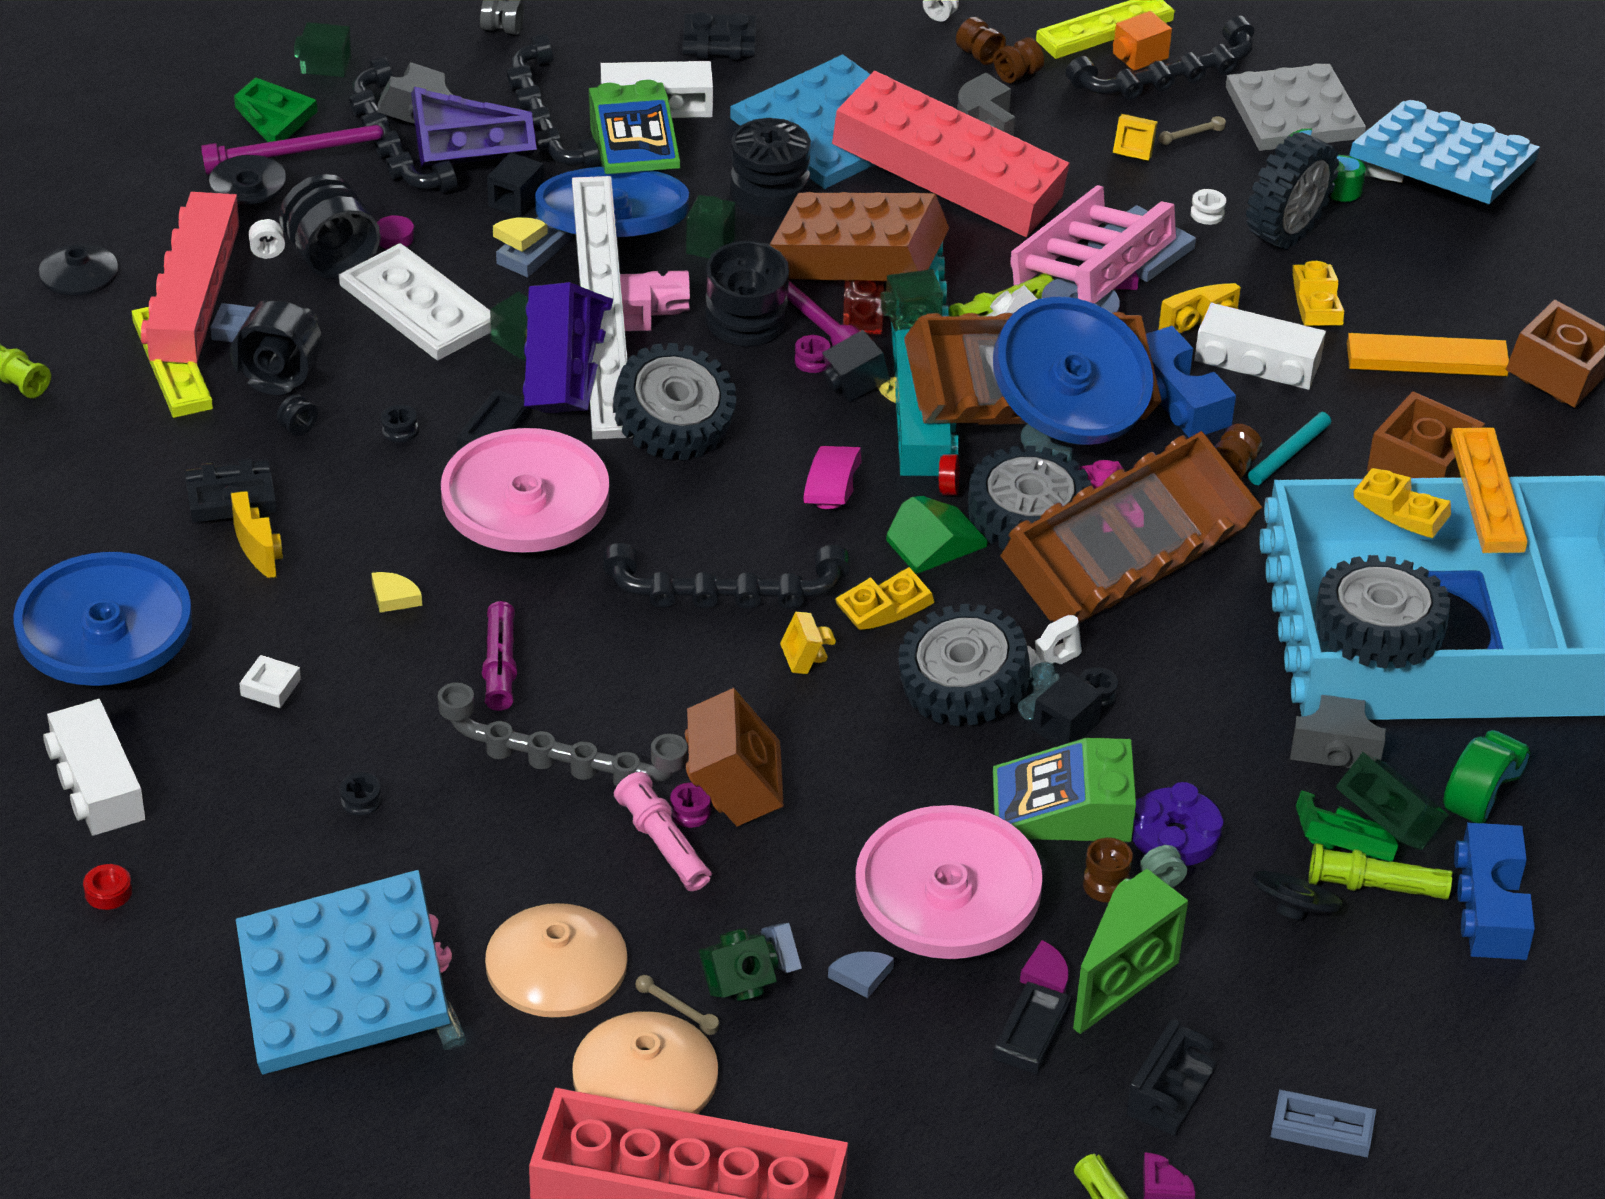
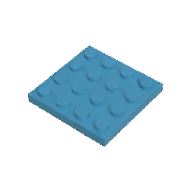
M844 55L833 58L730 106V118L740 126L754 119L778 118L796 123L806 130L811 140L808 169L810 179L824 189L875 165L832 144L837 109L871 75Z
M1408 100L1401 102L1352 143L1349 155L1490 204L1536 161L1540 147L1530 144V141L1523 136H1507L1495 132V129L1490 125L1483 123L1471 124L1462 121L1461 117L1451 112L1438 113L1426 109L1427 106L1422 102Z
M419 870L236 919L256 1058L262 1075L451 1024Z

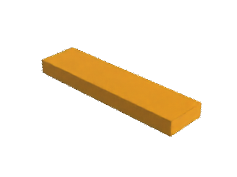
M1348 333L1349 369L1508 376L1506 367L1509 358L1506 340Z
M1453 428L1450 440L1482 553L1525 552L1528 541L1495 429Z

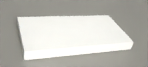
M401 243L339 274L340 286L437 361L499 328V317Z

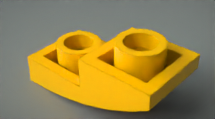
M1309 261L1305 265H1293L1295 293L1304 326L1343 325L1344 309L1337 296L1338 278L1332 265L1321 261Z
M1236 283L1209 285L1188 290L1163 300L1158 330L1173 326L1179 333L1190 330L1197 324L1201 326L1211 303L1238 309L1241 287Z
M1372 468L1353 491L1354 498L1378 516L1401 528L1430 538H1434L1451 515V501L1425 493L1413 492L1411 490V477L1395 474L1388 470Z
M248 491L231 493L234 527L240 546L251 563L267 578L276 577L275 560L283 559L280 533L271 534L269 517L260 518L258 507L250 508Z
M910 567L879 585L870 577L835 598L836 604L859 630L896 622L934 603L932 592Z

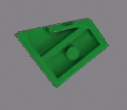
M256 77L234 95L235 108L267 142L288 139L318 112L316 99Z
M1301 790L1296 809L1305 837H1308L1311 843L1322 844L1324 849H1334L1335 846L1352 851L1357 849L1365 853L1367 858L1393 861L1398 844L1391 829L1374 821L1364 819L1342 807H1339L1336 813L1317 808L1313 803L1315 795Z

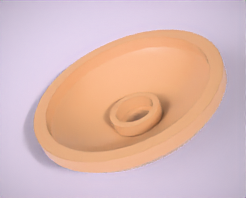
M545 904L523 910L507 919L498 927L487 946L486 972L495 992L514 1008L542 1017H568L590 1011L606 1002L615 994L626 975L627 948L619 930L599 913L571 904Z
M632 1012L606 1020L585 1036L578 1046L573 1060V1084L576 1092L698 1114L711 1100L718 1081L717 1056L708 1038L689 1022L673 1015L659 1012Z

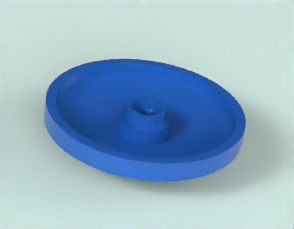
M603 167L574 170L548 179L538 187L535 194L538 217L553 228L576 234L572 178L611 176L616 237L638 236L667 229L682 221L689 212V191L687 187L678 179L653 170L605 174Z
M1046 297L1032 301L1013 313L1002 328L994 346L993 370L1003 397L1022 420L1039 432L1054 439L1081 445L1100 444L1114 440L1124 435L1138 422L1151 399L1153 371L1144 346L1135 333L1121 319L1094 303L1071 297Z
M100 552L81 555L48 568L34 578L23 590L18 598L13 615L18 647L25 659L33 667L54 679L88 686L123 683L157 670L180 651L190 634L192 626L190 596L180 577L158 561L141 555L123 552Z

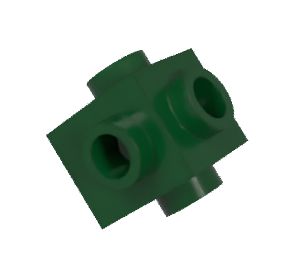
M747 928L721 934V943L699 949L710 996L724 998L735 994L736 1000H745L762 995L764 993L762 986L777 982L774 969L778 968L777 955L770 941L766 942L765 935L748 934Z

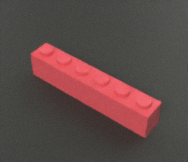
M190 192L186 207H180L179 229L174 228L172 231V250L165 252L164 274H158L156 283L157 295L156 297L151 296L149 301V320H143L141 326V342L148 345L149 361L161 359V361L198 362L239 229L237 194Z

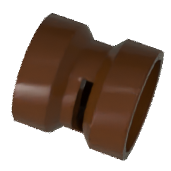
M971 17L963 22L958 29L956 44L965 52L972 53L973 57L982 64L990 65L994 63L995 52L1006 46V38L996 29L989 28L988 24L979 17Z
M1026 37L1015 42L1014 46H1005L997 50L993 61L1000 78L1006 83H1013L1023 78L1024 73L1031 75L1042 70L1044 55L1039 44L1033 38Z
M1233 424L1225 431L1221 441L1215 445V448L1236 475L1242 478L1249 469L1251 462L1261 452L1263 443L1259 434L1250 426Z
M1106 837L1097 839L1088 847L1086 856L1087 868L1084 872L1083 887L1091 898L1109 903L1115 888L1123 880L1130 879L1129 872L1132 866L1133 853L1125 842L1116 838Z

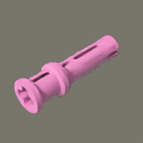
M635 772L628 775L617 785L614 791L615 799L620 805L626 806L633 815V824L637 830L649 834L658 849L680 877L688 891H697L703 888L710 881L711 878L709 876H712V873L672 821L671 806L666 799L659 798L652 789L653 782L647 773Z

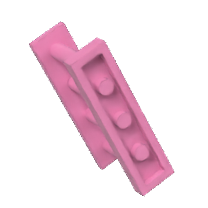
M1095 186L1011 251L1010 263L1013 269L1014 285L1028 281L1040 272L1074 281L1078 289V299L1094 304L1097 303L1176 239L1174 204L1161 201L1146 214L1140 216L1105 207L1104 189L1102 186ZM1105 222L1127 229L1121 233L1098 226ZM1081 239L1105 244L1102 249H1096L1077 244V242ZM1062 255L1084 261V263L1078 267L1056 261V259Z

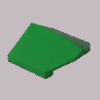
M925 496L911 497L901 504L886 536V541L915 574L987 547V539L957 507Z

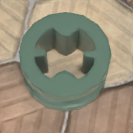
M1163 845L1150 850L1141 860L1140 867L1142 871L1146 868L1149 869L1170 887L1178 885L1187 874V867L1183 860H1181L1177 848L1170 845Z

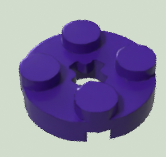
M1179 782L1173 785L1172 788L1157 789L1136 800L1132 839L1137 848L1145 855L1156 847L1170 845L1177 848L1181 860H1183L1186 866L1194 865L1205 861L1216 851L1218 841L1222 835L1223 818L1217 806L1210 799L1199 794L1198 789L1193 784ZM1169 823H1180L1185 826V829L1181 830L1177 826L1168 827Z

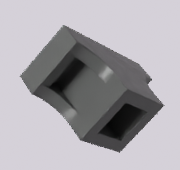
M410 62L403 77H390L378 102L377 112L415 124L411 98L413 88L419 87L427 91L453 95L445 86V73Z
M1321 695L1319 709L1315 713L1296 717L1290 760L1379 772L1386 728L1378 727L1367 719L1365 715V700Z

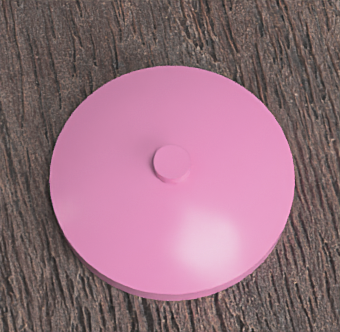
M508 429L485 435L468 443L449 460L441 479L442 506L450 523L462 535L478 544L508 552L546 551L578 540L600 522L609 503V476L601 458L586 444L571 436L545 429Z
M954 805L930 806L899 815L885 823L871 835L862 848L857 860L856 896L865 919L887 941L906 951L927 957L942 959L968 958L1001 948L1018 937L1028 927L1038 910L1041 900L1042 869L1038 855L1029 840L1017 828L1002 818L970 807Z

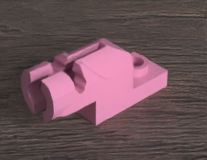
M688 270L668 271L665 276H661L658 271H650L644 274H620L625 331H651V316L676 315L690 310Z

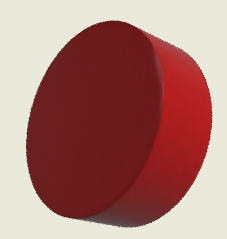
M943 454L939 461V491L942 493V496H957L960 479L958 454Z
M104 864L97 866L86 874L83 881L87 902L98 909L109 910L118 908L125 904L132 894L130 875L126 869L119 865Z

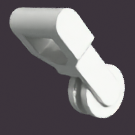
M1068 615L1049 624L1041 638L1035 640L1036 653L1034 649L1027 646L1030 659V678L1038 670L1054 662L1063 664L1081 654L1082 649L1077 617ZM1063 639V643L1055 646L1059 640Z

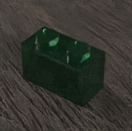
M1365 752L1360 754L1336 786L1341 793L1398 841L1419 850L1423 849L1448 816L1445 811L1386 762Z

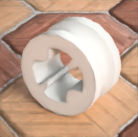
M923 0V8L928 16L940 22L945 21L959 6V0H940L944 4L943 6L939 4V0Z
M1203 189L1195 192L1192 198V218L1199 223L1208 225L1221 222L1225 214V196L1213 189Z
M265 219L255 222L250 227L248 234L250 248L254 255L268 259L278 256L283 251L285 240L283 229L279 223L274 220ZM267 236V239H270V236H273V240L270 242H266V239L260 242L261 237Z

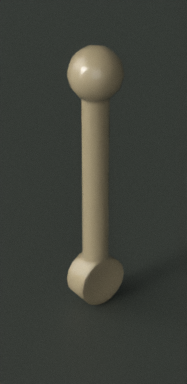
M1216 116L1211 119V122L1172 133L1163 131L1158 136L1160 144L1169 145L1172 140L1211 129L1222 131L1225 129L1226 120L1223 117Z
M641 975L637 978L635 985L639 992L653 994L700 1024L701 1032L706 1035H712L718 1031L719 1020L715 1015H702L654 985L653 979L648 975Z

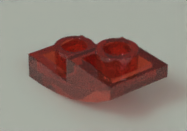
M845 280L843 325H853L859 331L864 330L866 334L882 335L884 281Z

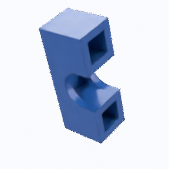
M1173 326L1147 333L1146 337L1162 401L1159 405L1170 416L1172 422L1179 426L1188 437L1201 431L1206 435L1231 426L1236 399L1234 392L1215 372L1203 376H1190L1193 348Z
M1467 822L1464 840L1456 841L1454 851L1455 868H1462V874H1460L1458 880V901L1465 902L1466 909H1463L1461 917L1462 937H1469L1471 957L1527 960L1535 930L1531 894L1506 891H1519L1526 864L1523 826Z

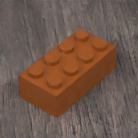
M806 192L797 194L770 246L780 251L787 260L789 279L922 281L949 230V226L936 193Z

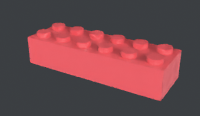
M875 70L836 112L832 139L833 145L1026 238L1063 196L1069 162Z
M555 1088L529 1164L530 1199H841L846 1181L848 1142Z

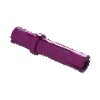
M498 601L492 603L487 609V659L482 665V675L486 681L485 704L492 710L501 711L508 709L513 703L512 683L517 676V665L513 660V619L515 610L508 602ZM499 636L502 637V644L498 643ZM499 651L502 652V659L500 660L498 659ZM498 667H501V675H498Z

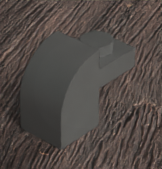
M984 73L966 82L959 90L957 110L1014 136L1015 117L1009 113L1011 89L988 73Z

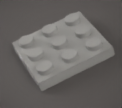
M1313 64L1311 66L1295 68L1282 67L1276 70L1247 71L1242 74L1227 75L1226 89L1259 151L1275 149L1280 143L1284 144V139L1291 133L1300 129L1312 128L1311 136L1325 143L1356 140L1365 133L1366 126L1330 64Z

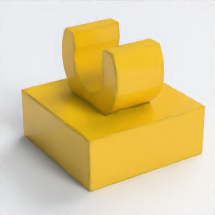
M1121 114L1118 120L1113 153L1149 161L1152 157L1158 121Z
M795 612L780 645L791 672L808 674L813 662H825L828 658L822 645H834L836 640L830 628L816 626L811 613Z

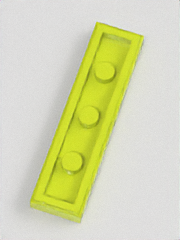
M1129 0L1037 30L1036 41L1057 59L1114 40L1116 23L1151 11L1167 23L1173 21L1175 10L1164 0Z
M149 307L132 310L133 323L140 340L143 320H149ZM143 344V347L149 359L148 345ZM161 359L150 361L173 418L213 409L212 398L197 363L190 361L188 363L161 361Z

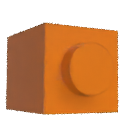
M1151 11L1118 22L1115 28L1113 54L1134 71L1149 66L1155 61L1168 59L1172 28Z

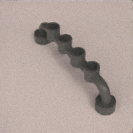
M450 683L443 686L438 692V710L441 716L450 720L456 730L464 736L486 743L487 754L495 759L507 758L512 754L513 750L528 753L529 764L536 769H547L555 763V760L570 763L571 774L581 780L594 777L597 770L612 773L613 783L616 787L621 780L635 772L647 773L653 783L668 780L676 771L681 770L687 762V743L682 737L675 734H663L653 740L651 744L652 764L640 762L639 757L631 752H621L616 756L597 752L595 745L590 742H578L572 746L556 742L550 733L544 731L527 735L513 731L511 725L503 721H496L489 725L478 723L469 717L474 711V693L466 684Z

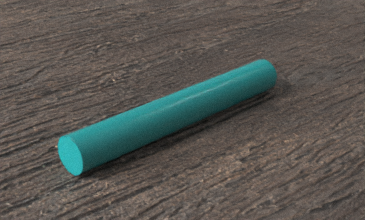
M1325 412L1317 414L1248 473L1251 483L1260 485L1325 430L1331 424L1330 416Z

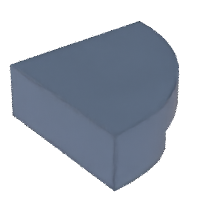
M782 923L762 928V931H760L761 935H765L766 942L770 941L776 951L778 969L785 973L801 969L790 924Z
M864 951L851 953L837 959L829 966L828 978L869 998L892 971L894 958L878 952Z

